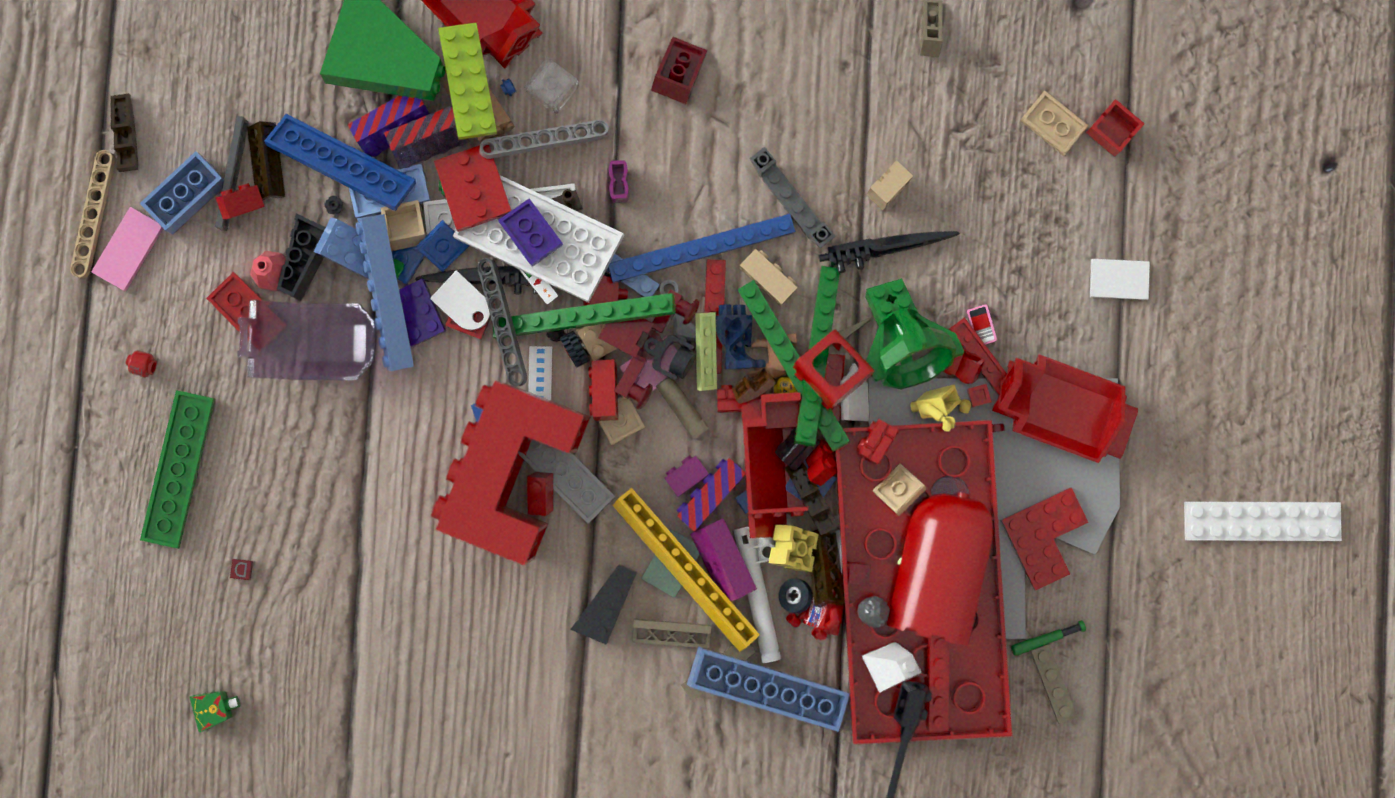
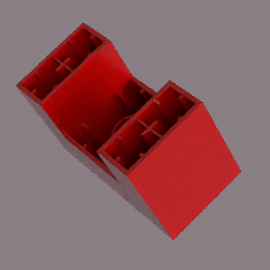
M494 381L493 386L483 385L478 394L475 407L483 409L479 421L475 423L469 421L463 432L461 444L468 446L464 458L460 460L455 458L452 461L446 480L454 484L450 494L447 493L445 497L442 495L438 497L431 517L439 520L435 530L525 566L535 559L548 523L506 507L524 459L518 452L526 456L529 446L534 439L566 453H575L578 451L591 416L511 384Z

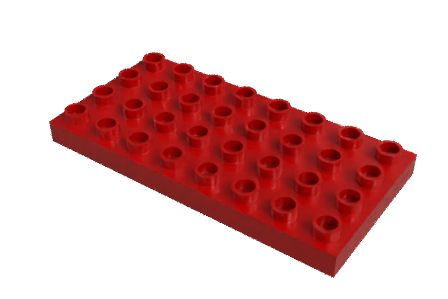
M992 420L955 422L954 428H951L949 432L942 429L943 423L892 426L898 429L899 432L880 465L858 453L860 449L857 446L862 438L867 439L870 434L867 431L869 427L842 428L850 443L835 451L837 466L836 476L853 744L901 741V726L893 716L902 683L879 692L865 664L863 655L897 642L913 655L921 671L920 674L906 681L919 682L928 687V637L889 627L886 625L887 621L880 627H869L858 617V605L866 598L877 596L887 602L890 611L900 567L898 560L903 554L909 523L914 511L925 499L932 495L947 493L958 496V492L970 494V499L978 500L987 507L992 519V542L969 645L949 644L948 731L929 732L927 730L926 718L920 721L910 741L1012 736ZM899 464H902L927 489L898 516L873 490ZM849 563L868 564L871 566L869 586L848 583ZM925 702V705H924V708H925L926 710H927V702Z

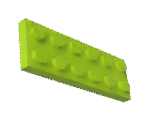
M477 23L438 28L458 140L497 134Z

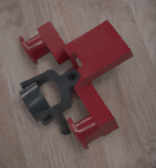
M670 289L668 294L673 293L675 295V314L684 318V325L689 324L698 311L699 300L695 299L691 304L684 300L682 295ZM675 314L655 317L652 322L646 319L608 323L605 324L598 337L600 340L633 357L614 392L626 399L630 398L638 402L636 406L638 410L646 405L653 390L651 384H648L646 388L637 384L640 379L639 375L647 361L653 360L652 367L654 370L678 382V377L683 379L688 374L696 358V353H694L695 346L685 337H680L679 339L669 335L663 341L656 332L663 333L669 320H672ZM644 332L648 337L641 348L637 346V343ZM674 342H677L681 347L672 359L669 372L661 369V360L667 348ZM655 345V348L651 350L650 346Z

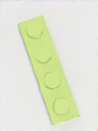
M716 312L695 313L697 390L717 389Z

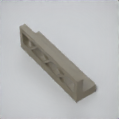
M634 619L632 641L634 643L710 648L711 625ZM638 628L647 629L650 635L646 639H638L637 630ZM658 630H666L670 636L662 641L654 634ZM680 631L685 632L689 638L684 642H678L674 635ZM697 633L707 634L706 644H698L693 637ZM653 636L655 640H650L649 638Z

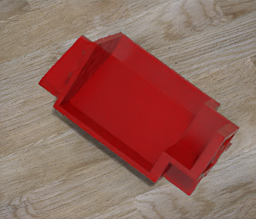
M421 0L447 27L477 23L482 55L490 54L504 69L510 65L515 55L519 56L529 47L532 39L538 38L543 34L539 29L540 24L530 15L536 5L533 0Z
M1040 354L1034 364L1017 357L1015 361H1009L1007 366L1008 373L1002 380L998 392L1000 396L996 403H994L992 411L1012 418V431L1099 463L1107 454L1119 459L1122 458L1138 414V408L1125 404L1127 400L1125 386Z
M800 392L764 394L741 403L750 538L773 537L775 525H787L786 513H790V517L803 516L804 512L808 511V507H805L800 499L786 490V484L790 478L785 467L789 465L785 464L775 454L778 445L786 440L792 429L797 427L799 402L801 401Z

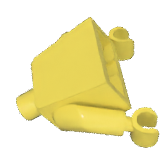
M955 384L923 393L916 401L911 402L910 406L912 412H919L923 419L934 418L938 422L942 421V429L949 432L951 428H954L955 419L946 415L958 404L960 405V412L969 413L971 402L967 399H959Z

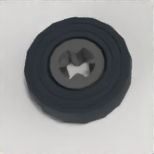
M798 578L789 579L780 587L779 602L786 611L802 613L811 605L813 592L806 581ZM793 594H798V598H793Z

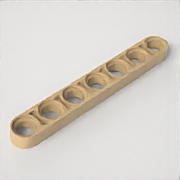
M101 150L95 156L70 266L71 274L80 279L88 277L91 272L115 166V156L107 150ZM108 154L110 161L107 164H102L101 157ZM105 173L106 179L99 183L97 175ZM96 191H100L102 194L101 199L98 201L93 200V193ZM96 209L97 217L90 219L88 216L89 212ZM92 228L93 235L86 238L84 235L85 230ZM84 246L89 248V253L86 256L80 254V250ZM83 264L85 271L83 274L78 275L76 268L78 265Z

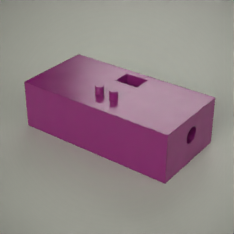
M724 518L690 534L711 579L730 601L739 599L757 590Z

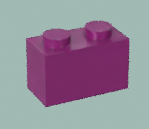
M689 455L681 461L683 465L678 469L674 466L666 472L667 477L664 479L678 497L709 475L696 455L693 458Z

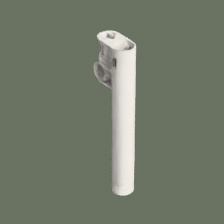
M749 527L735 529L733 532L736 546L757 587V590L747 595L754 627L760 634L757 637L760 653L762 654V663L777 661L781 659V655L778 650V641L760 565L762 562L769 561V558L764 557L762 554L763 548L768 546L775 548V543L772 537L750 538ZM747 535L748 544H743L742 536Z

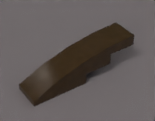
M127 93L110 96L111 129L114 132L117 170L119 172L138 170L136 130L131 95Z
M804 462L796 471L790 466L785 467L804 506L808 507V513L821 537L824 538L840 530L818 486L810 482L807 474L808 469Z

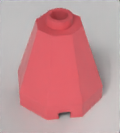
M266 250L253 259L250 275L259 288L278 291L277 286L286 257L282 253Z

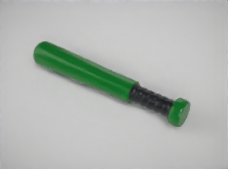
M1080 620L1076 625L1013 644L1011 651L1013 655L1018 656L1063 639L1064 636L1079 631L1085 632L1086 626L1083 620Z

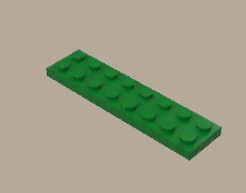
M176 390L140 541L180 549L215 398Z

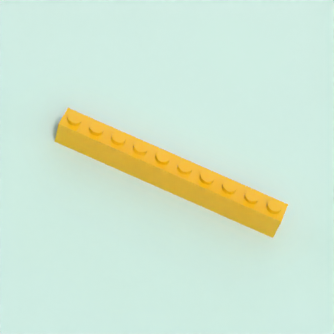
M632 488L616 500L612 506L739 652L747 648L760 636Z

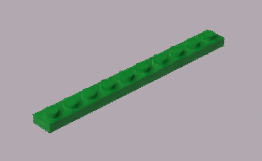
M821 266L808 350L832 331L840 276L837 268ZM829 346L812 361L813 367L824 379ZM805 380L803 382L795 443L814 447L822 398Z
M753 280L737 290L797 392H800L801 397L804 380L801 382L794 375L796 370L793 368L795 362L800 357ZM821 404L818 427L834 452L850 443V440L832 410H827Z
M669 293L511 316L516 336L675 314V295ZM504 317L500 318L498 321L499 326L501 328L505 327L506 325V319ZM493 327V337L497 339Z

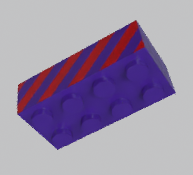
M399 95L349 123L348 127L364 153L371 157H376L382 151L390 148L389 145L399 126L408 123L399 140L400 142L408 138L417 119L424 116L426 117L419 131L426 129L432 119V115L422 99ZM389 131V133H388V135H387V137H386L385 134H384V132Z
M723 458L716 466L718 471L714 475L710 473L703 480L705 485L701 489L697 487L690 495L692 500L688 504L684 502L677 509L679 512L677 517L694 532L746 475V472L730 458L727 461Z

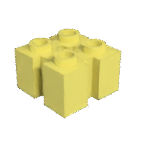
M775 525L773 540L776 541L775 548H771L769 563L784 566L794 571L812 572L815 558L811 556L812 549H816L819 534L805 531L792 525Z

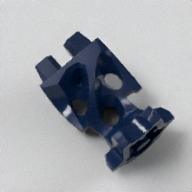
M731 304L719 305V315L716 316V332L721 344L725 345L726 349L725 370L766 367L765 360H754L745 352V346L751 347L753 323L752 315H746V305H733V315Z

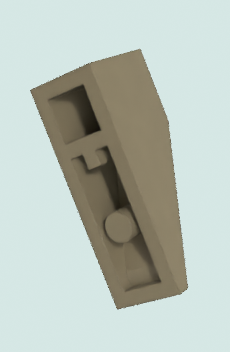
M923 0L920 56L939 57L942 45V0Z

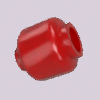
M137 350L132 355H128L126 366H128V371L131 374L145 378L155 372L157 361L152 354Z

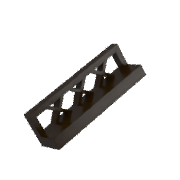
M259 121L247 127L254 185L258 186L262 200L285 197L280 152L268 147L264 141L276 127V123Z
M816 529L813 532L819 534L816 549H812L811 555L815 557L811 572L814 605L819 608L829 603L843 606L845 605L836 533L826 536L830 538V546L826 541V537L822 538ZM828 553L832 557L833 563L829 560ZM830 571L835 576V581L832 579ZM832 590H834V591L836 592L837 598H834V597H833V591H832Z

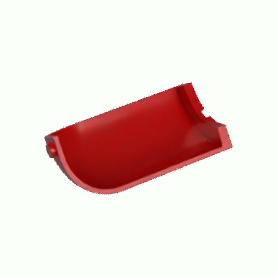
M958 492V496L940 493L928 497L916 508L908 527L887 626L902 631L914 632L916 635L932 638L933 635V638L944 640V642L963 646L969 645L993 535L991 515L982 502L970 499V494Z

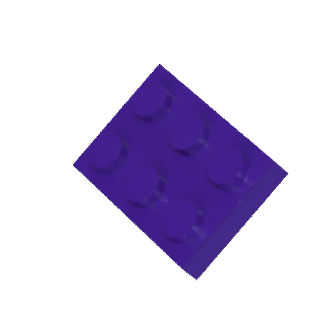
M530 198L498 220L531 267L563 245Z
M424 279L399 289L410 347H414L446 332L436 305L430 299L432 296Z

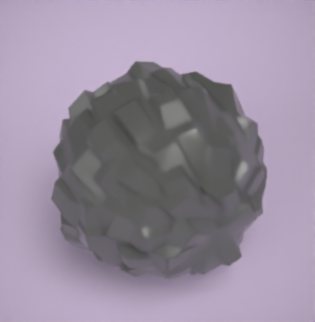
M877 596L869 597L858 605V617L869 627H880L888 620L889 607L883 598H878Z

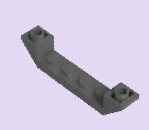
M765 147L750 158L760 178L814 244L822 248L835 238V235L825 222L821 223L776 166V160Z

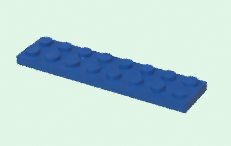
M285 114L264 140L268 147L393 211L398 209L416 184V179L288 114Z

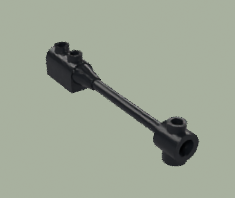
M902 681L893 717L901 726V741L886 798H894L908 743L919 726L920 721L927 718V710L924 708L925 702L931 701L932 693L925 684L919 682Z

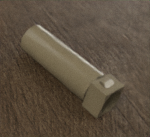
M667 377L656 385V388L686 430H689V434L696 439L708 430L706 423L702 421L701 416L676 381Z

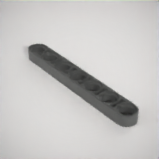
M484 258L479 261L477 267L506 375L512 386H523L527 382V373L499 270L494 260ZM486 262H489L491 270L486 273L483 266ZM491 280L496 282V288L493 291L488 287ZM497 298L501 300V307L499 309H495L493 305ZM501 317L506 319V325L503 328L498 323ZM507 335L512 340L509 346H506L503 341ZM511 354H514L517 358L516 363L513 365L509 363V356ZM517 372L522 376L519 383L514 381V374Z

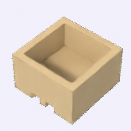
M896 160L888 168L887 172L870 187L867 196L879 208L884 210L909 184L913 175Z
M418 200L401 203L396 211L387 207H381V214L385 216L391 251L414 247L427 236L423 213Z

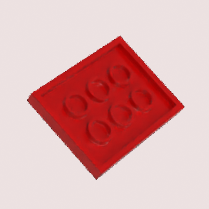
M480 145L434 160L457 232L501 218L512 211L494 158L486 159L481 156ZM485 145L483 147V150L485 152H492L490 145Z

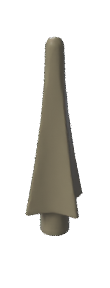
M866 318L838 332L846 339L859 328L869 323L870 318Z

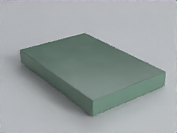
M669 529L696 561L699 552L694 542ZM656 555L641 578L674 598L682 586Z

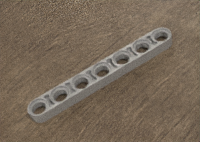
M595 120L490 138L481 142L480 154L486 159L600 140L606 137L608 125L603 120ZM596 126H602L605 132L599 134L594 130V128ZM583 129L586 131V136L580 137L576 131ZM565 132L568 138L561 140L558 137V133ZM542 135H546L549 137L550 141L548 143H542L539 140V137ZM527 138L531 141V145L523 146L520 141ZM510 142L513 147L506 150L502 147V143ZM491 145L494 151L487 153L483 150V147Z

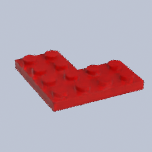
M1072 487L1001 520L1035 591L1070 575L1054 539L1089 523Z

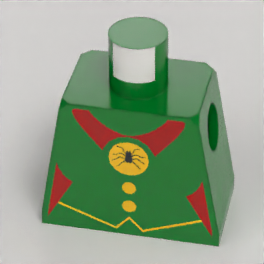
M226 691L201 693L189 697L198 732L205 731L232 718L231 710L240 707L238 696L228 698Z

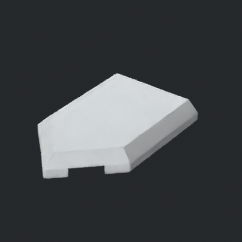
M855 363L851 365L849 373L843 377L840 385L859 370ZM867 381L841 402V420L869 421Z

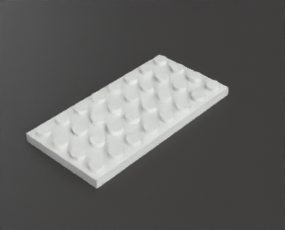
M500 175L511 210L530 198L563 245L531 267L498 222L501 218L460 232L456 230L453 237L589 303L617 251L624 233Z

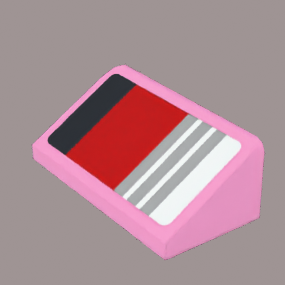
M987 304L966 310L970 325L984 344L996 342L997 337Z

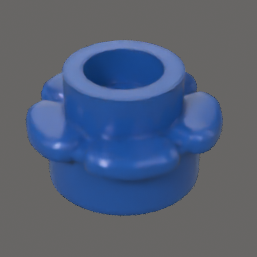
M503 79V84L500 85L503 93L512 96L516 89L511 79Z

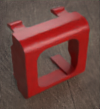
M836 329L803 354L793 366L796 370L794 375L801 382L805 380L823 399L821 404L827 410L832 409L872 376L875 371ZM831 344L838 351L843 346L859 364V370L838 387L831 386L815 370L812 364L813 359Z

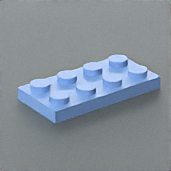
M422 164L397 169L416 179L415 186L402 203L418 200L422 204L423 202L431 201ZM349 188L356 219L381 214V207H386Z

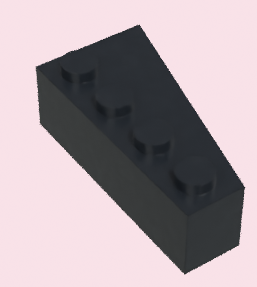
M296 213L294 229L291 230V241L289 248L286 250L285 255L287 257L285 265L282 266L277 289L302 301L324 258L315 253L314 250L326 227Z
M619 564L570 630L606 645L637 571Z

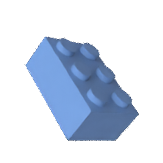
M330 218L314 252L369 279V275L365 272L363 262L366 261L365 255L361 253L359 245L362 242L361 235L352 226L338 219Z

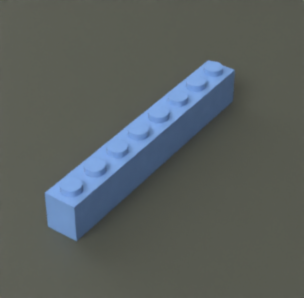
M381 214L358 218L356 231L361 235L362 242L359 245L361 253L365 255L366 261L363 262L365 272L369 275L367 286L373 296L371 306L373 311H376L375 326L380 331L381 337L378 338L380 348L384 351V356H382L383 365L389 371L414 367L385 216Z

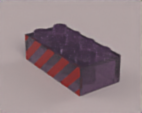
M452 106L384 132L400 169L409 168L415 163L429 160L435 155L444 154L450 149L464 146L470 142V138L458 140Z

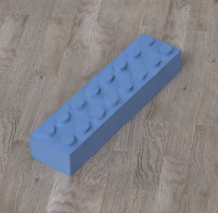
M699 646L687 685L691 688L838 732L850 696L848 692Z

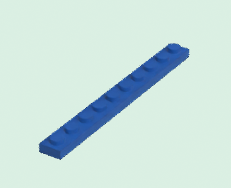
M787 214L615 261L609 264L608 269L612 282L616 283L793 234L796 231L791 215Z

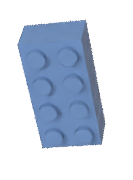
M195 151L140 204L165 231L173 235L223 188L224 178L200 153Z

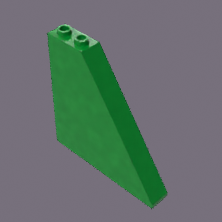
M344 0L320 75L325 84L434 101L436 94L440 92V80L445 75V66H443L440 57L381 0Z

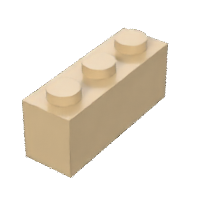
M755 249L740 264L739 268L749 278L754 280L778 305L782 306L797 290L795 286L797 283L790 276H784L781 273L783 270L776 263H770L767 260L769 257L766 253Z

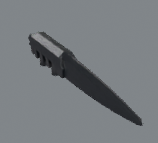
M958 231L902 234L876 239L869 238L827 247L828 253L820 254L818 257L819 262L829 261L830 267L833 268L834 265H837L838 273H844L846 271L844 263L850 265L852 261H855L857 269L861 270L864 268L863 259L870 261L871 257L877 258L882 255L922 247L955 237L960 233Z
M497 266L502 285H514V294H522V285L531 286L519 269L513 266ZM478 267L431 273L415 278L416 281L424 279L425 282L445 283L455 271H458L469 283L482 284ZM483 267L486 273L491 270V267ZM491 280L489 284H496V282ZM533 288V294H538L537 291Z

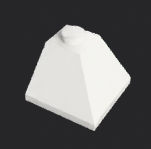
M897 642L862 656L879 692L921 673L913 655Z

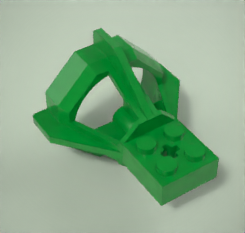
M902 278L866 289L865 298L879 326L866 359L867 363L875 370L872 375L873 381L881 380L883 386L900 390L932 380L953 364L954 358L964 354L963 347L956 333L924 318L918 313ZM934 348L925 356L913 361L912 354Z

